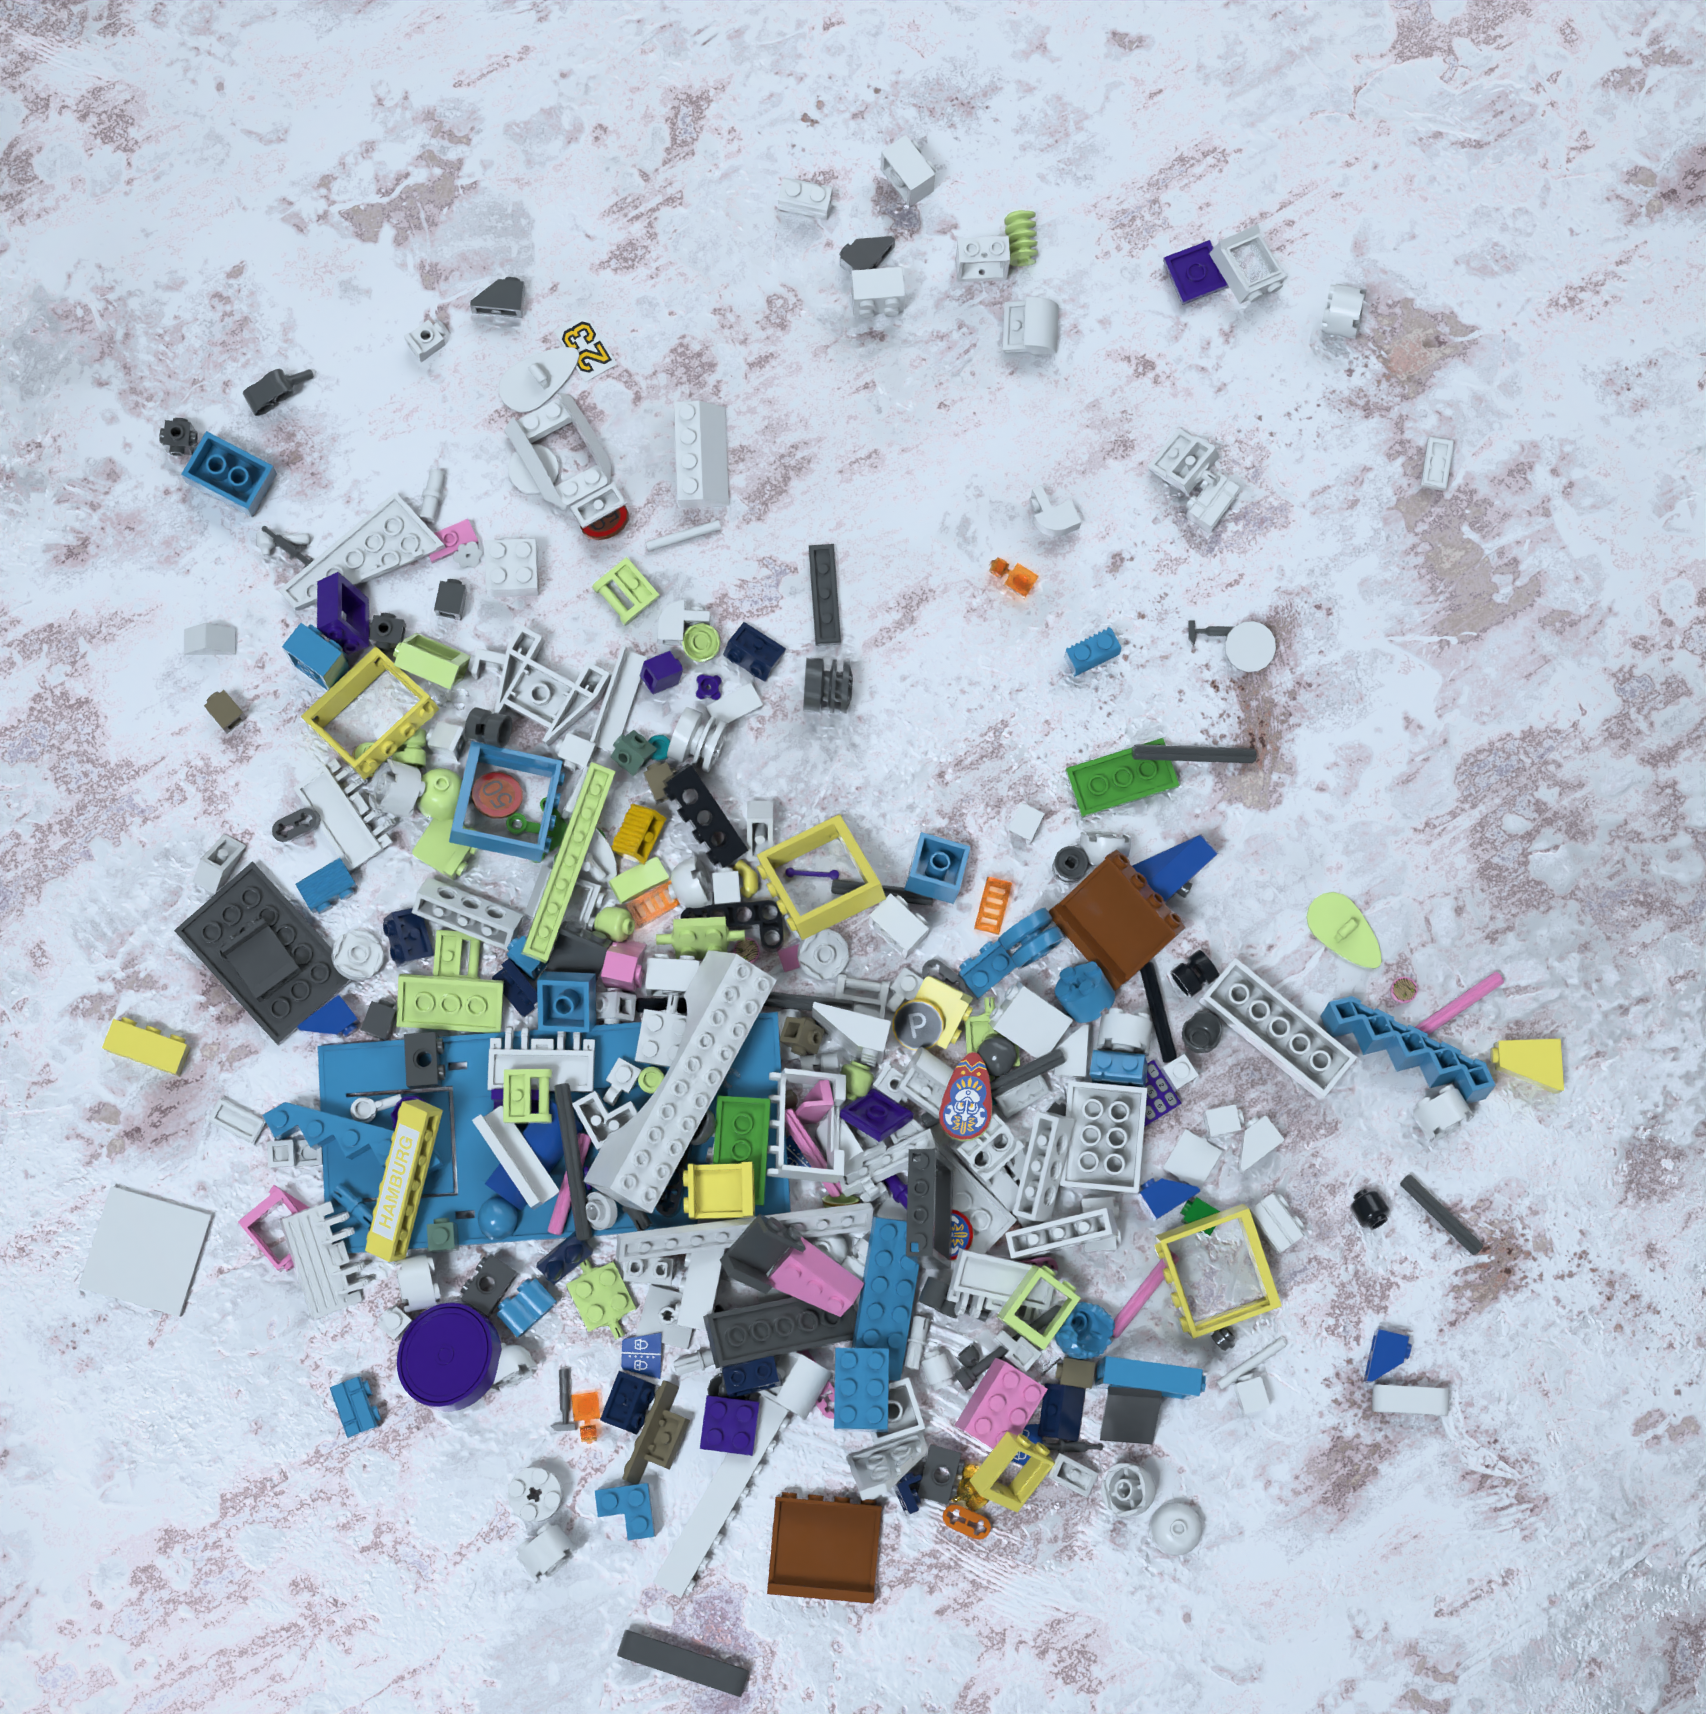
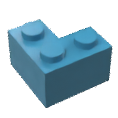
M649 1483L594 1490L597 1516L607 1517L624 1514L628 1541L655 1537Z

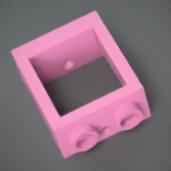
M278 1188L241 1218L238 1223L278 1271L282 1272L285 1269L288 1272L294 1268L291 1255L288 1254L280 1261L253 1228L282 1203L285 1204L292 1214L299 1212L298 1208L283 1190Z

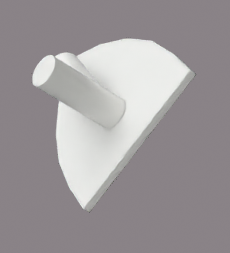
M595 828L577 878L601 885L602 888H611L608 882L617 876L616 859L605 837Z

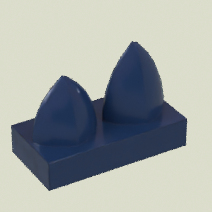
M575 1231L538 1261L536 1268L545 1276L547 1281L555 1285L593 1254V1248L585 1240H577Z

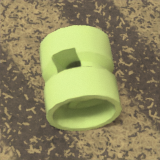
M419 728L411 738H408L392 755V760L418 769L426 767V752L422 750V747L426 746V730Z

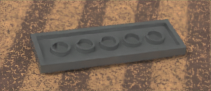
M796 1297L703 1316L716 1369L769 1356L775 1357L853 1341L857 1318L853 1304L839 1317Z

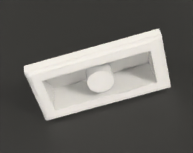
M615 482L570 506L584 529L627 505V502Z

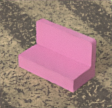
M829 1080L818 1081L803 1099L800 1107L794 1112L802 1124L818 1123L834 1105Z

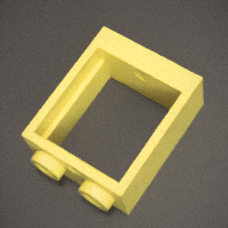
M1007 1431L969 1481L981 1497L1018 1513L1055 1465V1462L1049 1456L1050 1450L1039 1442L1034 1444L1022 1434L1017 1436ZM1019 1451L1031 1456L1008 1487L996 1482Z

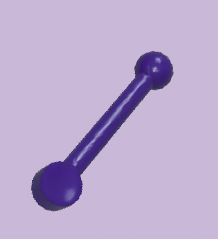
M790 867L785 871L786 876L789 878L794 875L828 877L832 881L839 878L837 870L830 872L798 871Z

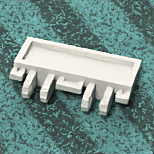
M335 758L327 765L320 767L293 787L306 808L314 809L319 813L321 819L320 829L348 871L354 872L393 843L386 832L393 828L396 822L393 818L388 819L375 830L373 829L371 823L386 812L375 809L366 817H362L371 808L358 790L368 783V780H363L360 777L348 787H345L342 782L356 772L349 766L335 776L334 773L343 768L338 759Z
M513 1026L506 1027L505 1049H502V1038H490L488 1091H491V1089H504V1069H551L552 1078L549 1079V1092H555L554 1086L563 1083L570 1085L571 1092H594L595 1040L584 1039L583 1050H581L582 1032H573V1050H565L566 1032L558 1031L557 1050H554V1039H531V1050H529V1027H523L521 1030V1050L513 1049ZM531 1078V1089L539 1090L538 1078Z
M331 1201L279 1219L310 1317L314 1320L361 1302L362 1298L359 1290L349 1294L348 1292L371 1283L369 1277H362L350 1283L346 1279L347 1275L363 1270L366 1267L364 1261L341 1269L339 1267L350 1262L344 1241L334 1244L332 1242L353 1235L355 1231L353 1227H347L335 1233L331 1232V1225L346 1221L350 1217L348 1212H343L324 1219L323 1216L334 1212Z
M959 1248L946 1300L956 1302L954 1312L958 1316L964 1315L970 1294H973L969 1311L972 1319L979 1318L985 1297L984 1308L1000 1312L1033 1264ZM1051 1269L1056 1273L1054 1278L1057 1279L1058 1271ZM1040 1278L1021 1304L1018 1318L1028 1325L1032 1307L1034 1309L1031 1318L1035 1320L1048 1311L1054 1287Z

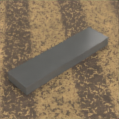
M834 544L809 545L815 646L841 645Z

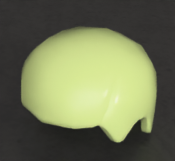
M705 623L690 626L683 634L682 646L685 654L697 662L713 659L721 646L720 635L717 630Z

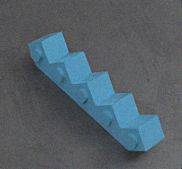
M1353 996L1329 1002L1320 1016L1327 1033L1333 1038L1353 1033L1363 1055L1386 1049L1396 1072L1420 1066L1429 1088L1453 1083L1467 1104L1486 1099L1496 1086L1485 1062L1477 1058L1473 1060L1461 1054V1050L1443 1041L1439 1043L1427 1037V1033L1411 1025L1407 1027L1395 1021V1017L1377 1008L1373 1010L1361 1004V1000Z
M287 1102L262 1115L274 1138L278 1140H284L301 1130L310 1148L317 1150L336 1139L345 1156L351 1160L372 1148L380 1165L386 1168L385 1162L389 1156L393 1130ZM435 1146L433 1147L426 1176L445 1166Z

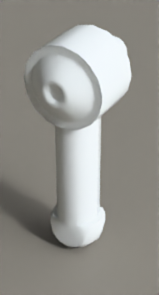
M263 531L256 533V546L261 549L263 556H269L271 549L276 546L273 538ZM306 533L280 534L292 544L308 545L311 540L309 534Z

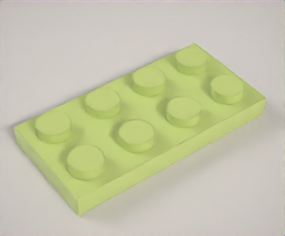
M399 974L396 1027L500 1033L502 1031L504 981Z

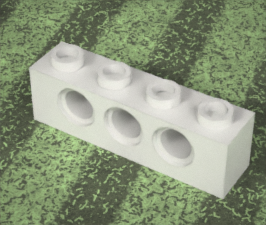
M427 877L417 892L412 910L413 914L508 951L507 947L510 942L517 937L523 919V914Z
M1036 1112L1013 1215L1033 1221H1051L1074 1119L1055 1113Z
M1109 1208L1005 1233L1010 1257L1015 1260H1022L1119 1236L1113 1210Z

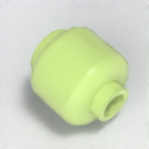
M606 907L596 915L594 927L597 932L606 935L607 939L623 942L634 932L635 922L628 910Z
M855 1061L842 1066L840 1074L846 1075V1098L855 1101L857 1097H863L868 1094L874 1079L873 1074L869 1072L870 1067Z

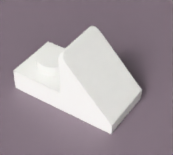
M1059 1453L1048 1478L1088 1498L1098 1473Z

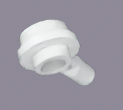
M398 1094L375 1102L366 1097L358 1098L351 1106V1115L355 1121L369 1123L376 1117L377 1111L394 1107L402 1099L401 1095Z

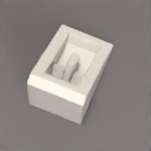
M210 623L184 629V655H236V629Z

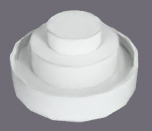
M600 1191L589 1193L586 1197L587 1204L585 1208L591 1227L595 1230L611 1228L617 1218L615 1201Z

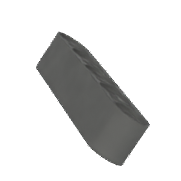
M629 1630L624 1631L616 1655L738 1697L742 1696L749 1675V1670Z

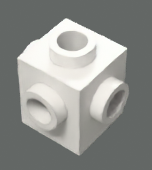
M607 988V992L596 993V1019L603 1020L604 1025L634 1021L636 995L622 993V989Z

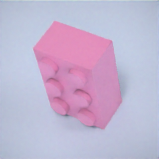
M995 1358L954 1426L993 1450L1007 1431L1017 1436L1022 1433L1048 1389L1009 1363Z

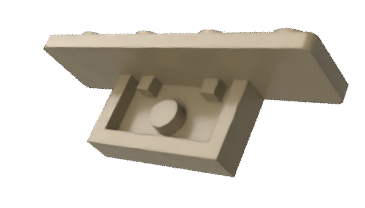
M663 1380L661 1386L658 1387L652 1408L645 1417L644 1427L635 1441L634 1451L624 1467L623 1480L635 1485L639 1484L648 1461L670 1470L690 1423L689 1419L669 1411L679 1389L677 1385Z

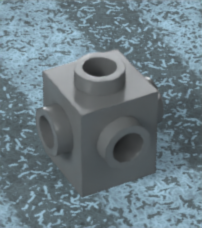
M173 418V421L165 420L164 428L160 429L159 441L163 443L162 445L166 452L170 455H193V448L197 445L198 432L195 431L191 422H188L187 419Z
M381 613L380 616L373 615L372 622H369V641L371 645L376 646L380 651H390V648L395 649L399 642L402 643L404 641L406 631L404 619H397L396 615L390 613Z

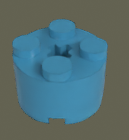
M1088 962L1074 968L1066 967L1060 972V979L1055 987V995L1066 1013L1075 1022L1087 1023L1094 1021L1102 1016L1100 1012L1105 1007L1109 1010L1113 1005L1115 991L1096 962Z

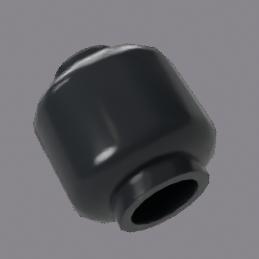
M1364 1189L1353 1196L1354 1201L1350 1206V1210L1361 1227L1374 1230L1386 1223L1390 1210L1378 1191L1368 1192Z

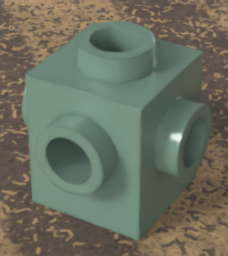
M633 730L626 736L622 734L613 744L615 750L610 757L620 767L628 771L632 776H635L647 766L657 749L642 735Z

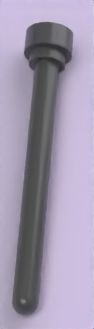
M1055 1305L1029 1326L1038 1332L1053 1320L1061 1306ZM1017 1333L1012 1339L1017 1341L1022 1335ZM1000 1346L969 1369L967 1367L965 1370L961 1368L954 1376L965 1391H968L974 1386L973 1383L977 1381L976 1377L986 1371L995 1358L1002 1359L1008 1350Z

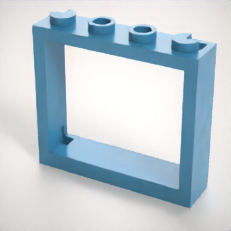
M471 741L449 842L541 862L543 853L548 854L551 838H547V832L554 829L556 816L551 815L552 809H558L561 794L556 793L557 785L563 786L565 772H561L563 761ZM478 762L551 778L537 844L463 828Z
M1106 1356L1097 1363L1095 1388L1108 1389L1110 1386L1161 1391L1162 1397L1191 1400L1199 1397L1200 1393L1205 1392L1206 1376L1202 1375L1203 1369Z

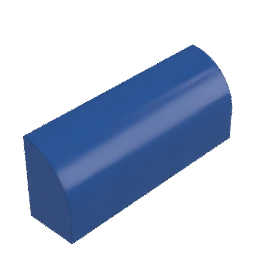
M550 1099L549 1114H552V1123H530L522 1133L548 1174H550L564 1155L557 1105ZM575 1119L578 1134L582 1131L584 1125ZM500 1163L485 1185L522 1211L527 1202Z

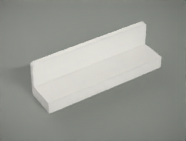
M624 645L621 647L590 742L596 744L597 749L613 753L615 750L614 742L624 732L641 682L639 675L644 661L648 660L646 656L627 651Z
M499 1106L486 1116L480 1114L472 1120L533 1210L559 1193L558 1187L515 1123L503 1122V1106Z

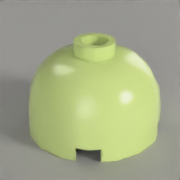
M437 768L429 770L421 777V781L425 782V790L422 796H418L416 800L417 808L424 816L437 818V821L453 819L463 779L450 769Z

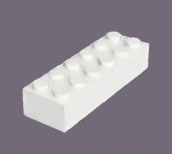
M1236 958L1233 959L1199 1001L1320 1101L1357 1058Z

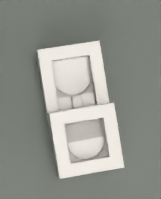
M306 1140L267 1141L268 1168L323 1166L322 1147L314 1150L310 1148Z

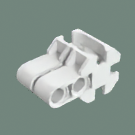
M992 1113L989 1128L982 1136L971 1141L953 1139L948 1145L954 1154L966 1164L965 1167L984 1185L1008 1212H1011L1014 1209L1019 1188L1015 1181L1017 1180L1020 1184L1027 1150L1020 1140L1012 1135L1009 1127L995 1113ZM1001 1134L1000 1141L994 1146L993 1139ZM982 1151L983 1157L977 1163H974L976 1155Z

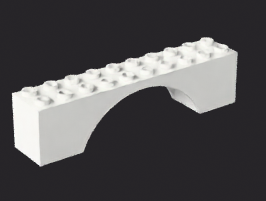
M708 950L684 994L687 1004L686 1026L679 1049L667 1074L641 1110L621 1128L608 1134L583 1180L585 1183L623 1206L652 1214L777 981L775 978L738 954Z

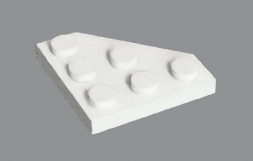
M920 1432L846 1456L862 1501L876 1499L881 1494L888 1492L929 1450L924 1436Z

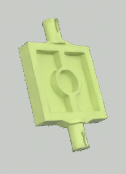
M725 917L673 919L672 934H656V945L672 944L675 949L676 959H679V956L682 955L694 956L695 959H704L708 950L727 952L729 941H745V931H729L726 926Z
M989 997L984 998L985 1013L969 1017L967 1022H965L967 1054L971 1052L977 1053L980 1044L985 1038L997 1034L1003 1036L989 1025L991 1020L989 1019L990 1014L995 1008V997H990V1007ZM1013 1043L1017 1054L1013 1067H1020L1019 1046ZM989 1075V1080L993 1081L994 1076Z
M585 1259L584 1262L579 1264L583 1271L581 1276L567 1283L566 1287L587 1332L589 1333L599 1327L609 1326L615 1340L625 1336L618 1321L624 1315L636 1310V1307L614 1261L603 1267L592 1268L589 1259Z

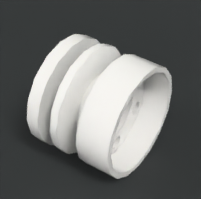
M686 707L673 733L667 757L684 763L689 754L694 755L692 767L694 768L698 767L703 758L702 771L709 773L723 750L728 722L721 720L716 730H714L715 717H711L707 724L703 726L701 725L703 713Z

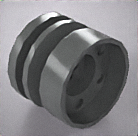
M806 658L803 712L820 713L823 701H828L830 713H834V703L841 702L840 714H847V709L852 699L853 684L850 660H844L843 671H837V659H833L831 669L827 671L825 670L823 659Z

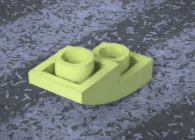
M654 857L647 860L645 865L639 864L611 879L608 883L619 903L623 904L642 896L649 889L666 883L669 880V876L659 858Z

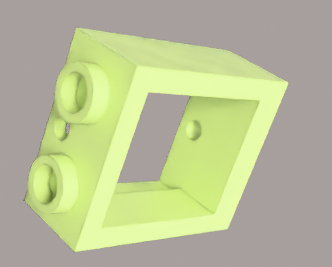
M414 633L409 638L406 637L402 643L399 642L393 654L396 657L394 666L448 689H452L464 679L471 658L470 655L418 633Z
M1033 1265L996 1317L1035 1346L1045 1350L1081 1298L1075 1294L1077 1289L1064 1280L1061 1284L1054 1278L1056 1273L1047 1266L1043 1265L1040 1268ZM1040 1278L1067 1297V1300L1042 1335L1014 1315Z

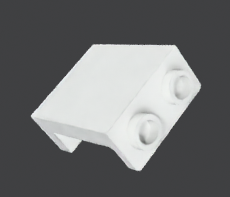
M1019 981L1016 985H1011L1004 996L1006 999L1000 1007L994 1008L989 1017L991 1019L989 1025L994 1030L1037 1059L1052 1051L1073 1021L1068 1014L1051 1005Z

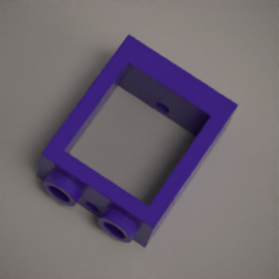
M336 572L317 581V629L329 640L331 639L343 648L342 651L351 655L369 646V598L342 574ZM342 611L346 614V621L342 618Z

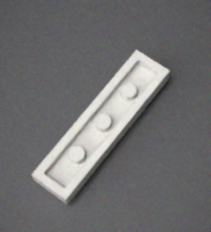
M927 1129L886 1149L885 1153L864 1161L863 1168L843 1176L840 1179V1185L844 1195L848 1197L863 1190L864 1188L860 1181L867 1176H870L872 1182L876 1184L907 1169L909 1149H936L939 1152L933 1131Z

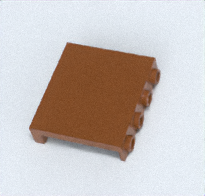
M1118 850L1107 855L1105 860L1077 887L1048 911L1054 923L1089 962H1096L1114 991L1126 984L1186 928L1182 924L1181 918L1166 906L1162 896L1152 890L1147 884L1146 878L1138 873L1130 865L1129 859Z
M781 1492V1497H775L767 1594L874 1604L882 1506H876L877 1500L866 1499L862 1501L861 1499V1504L850 1503V1498L834 1497V1502L823 1501L824 1496L808 1494V1499H797V1493Z

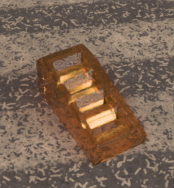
M987 877L974 929L999 935L1012 886L1011 882ZM990 887H994L1005 890L1004 894L989 891ZM987 897L1002 900V904L986 901ZM984 908L1000 911L999 915L985 912ZM982 917H984L987 919L997 921L996 925H992L981 922Z
M671 881L625 904L638 929L681 905L677 898L673 899L674 902L669 904L663 894L665 890H668V885L672 884ZM657 895H659L661 901L664 904V907L662 908L659 907L658 903L654 898ZM648 900H650L651 904L656 910L653 913L650 912L649 908L645 903ZM640 905L647 915L643 918L636 908Z

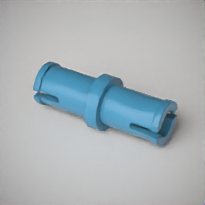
M342 1183L334 1188L336 1192L332 1191L330 1196L346 1209L349 1216H354L367 1230H370L373 1212L364 1204V1200L361 1197L357 1198Z

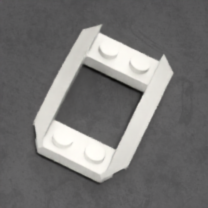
M558 393L559 398L518 420L512 417L504 432L510 438L514 448L530 472L544 501H549L556 504L557 508L568 511L571 509L570 506L611 484L612 465L594 431L571 395ZM572 422L597 465L554 487L531 443Z

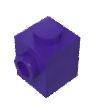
M670 651L645 660L639 676L654 695L678 685L683 668L681 662Z

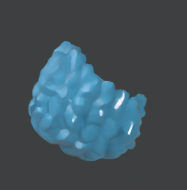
M1080 1302L1077 1303L1055 1334V1340L1060 1349H1062V1352L1066 1353L1070 1358L1080 1360L1092 1359L1100 1354L1102 1355L1107 1346L1112 1343L1110 1337L1113 1335L1115 1322L1103 1307L1097 1304L1093 1305V1303Z

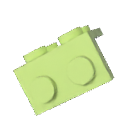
M433 818L412 850V854L420 861L455 881L457 876L461 877L467 869V861L472 854L475 855L479 849L450 843L453 819L437 821V818Z

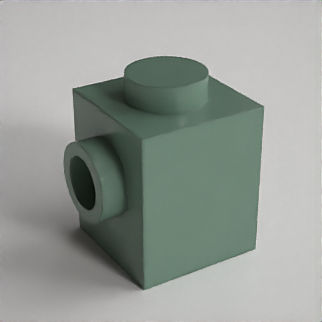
M449 1218L433 1219L434 1224H427L428 1251L432 1253L459 1251L458 1224L450 1222Z

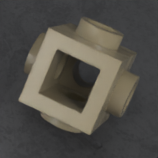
M804 1016L801 1018L786 1017L779 1041L791 1047V1052L800 1056H806V1053L817 1054L825 1030L817 1026V1021Z

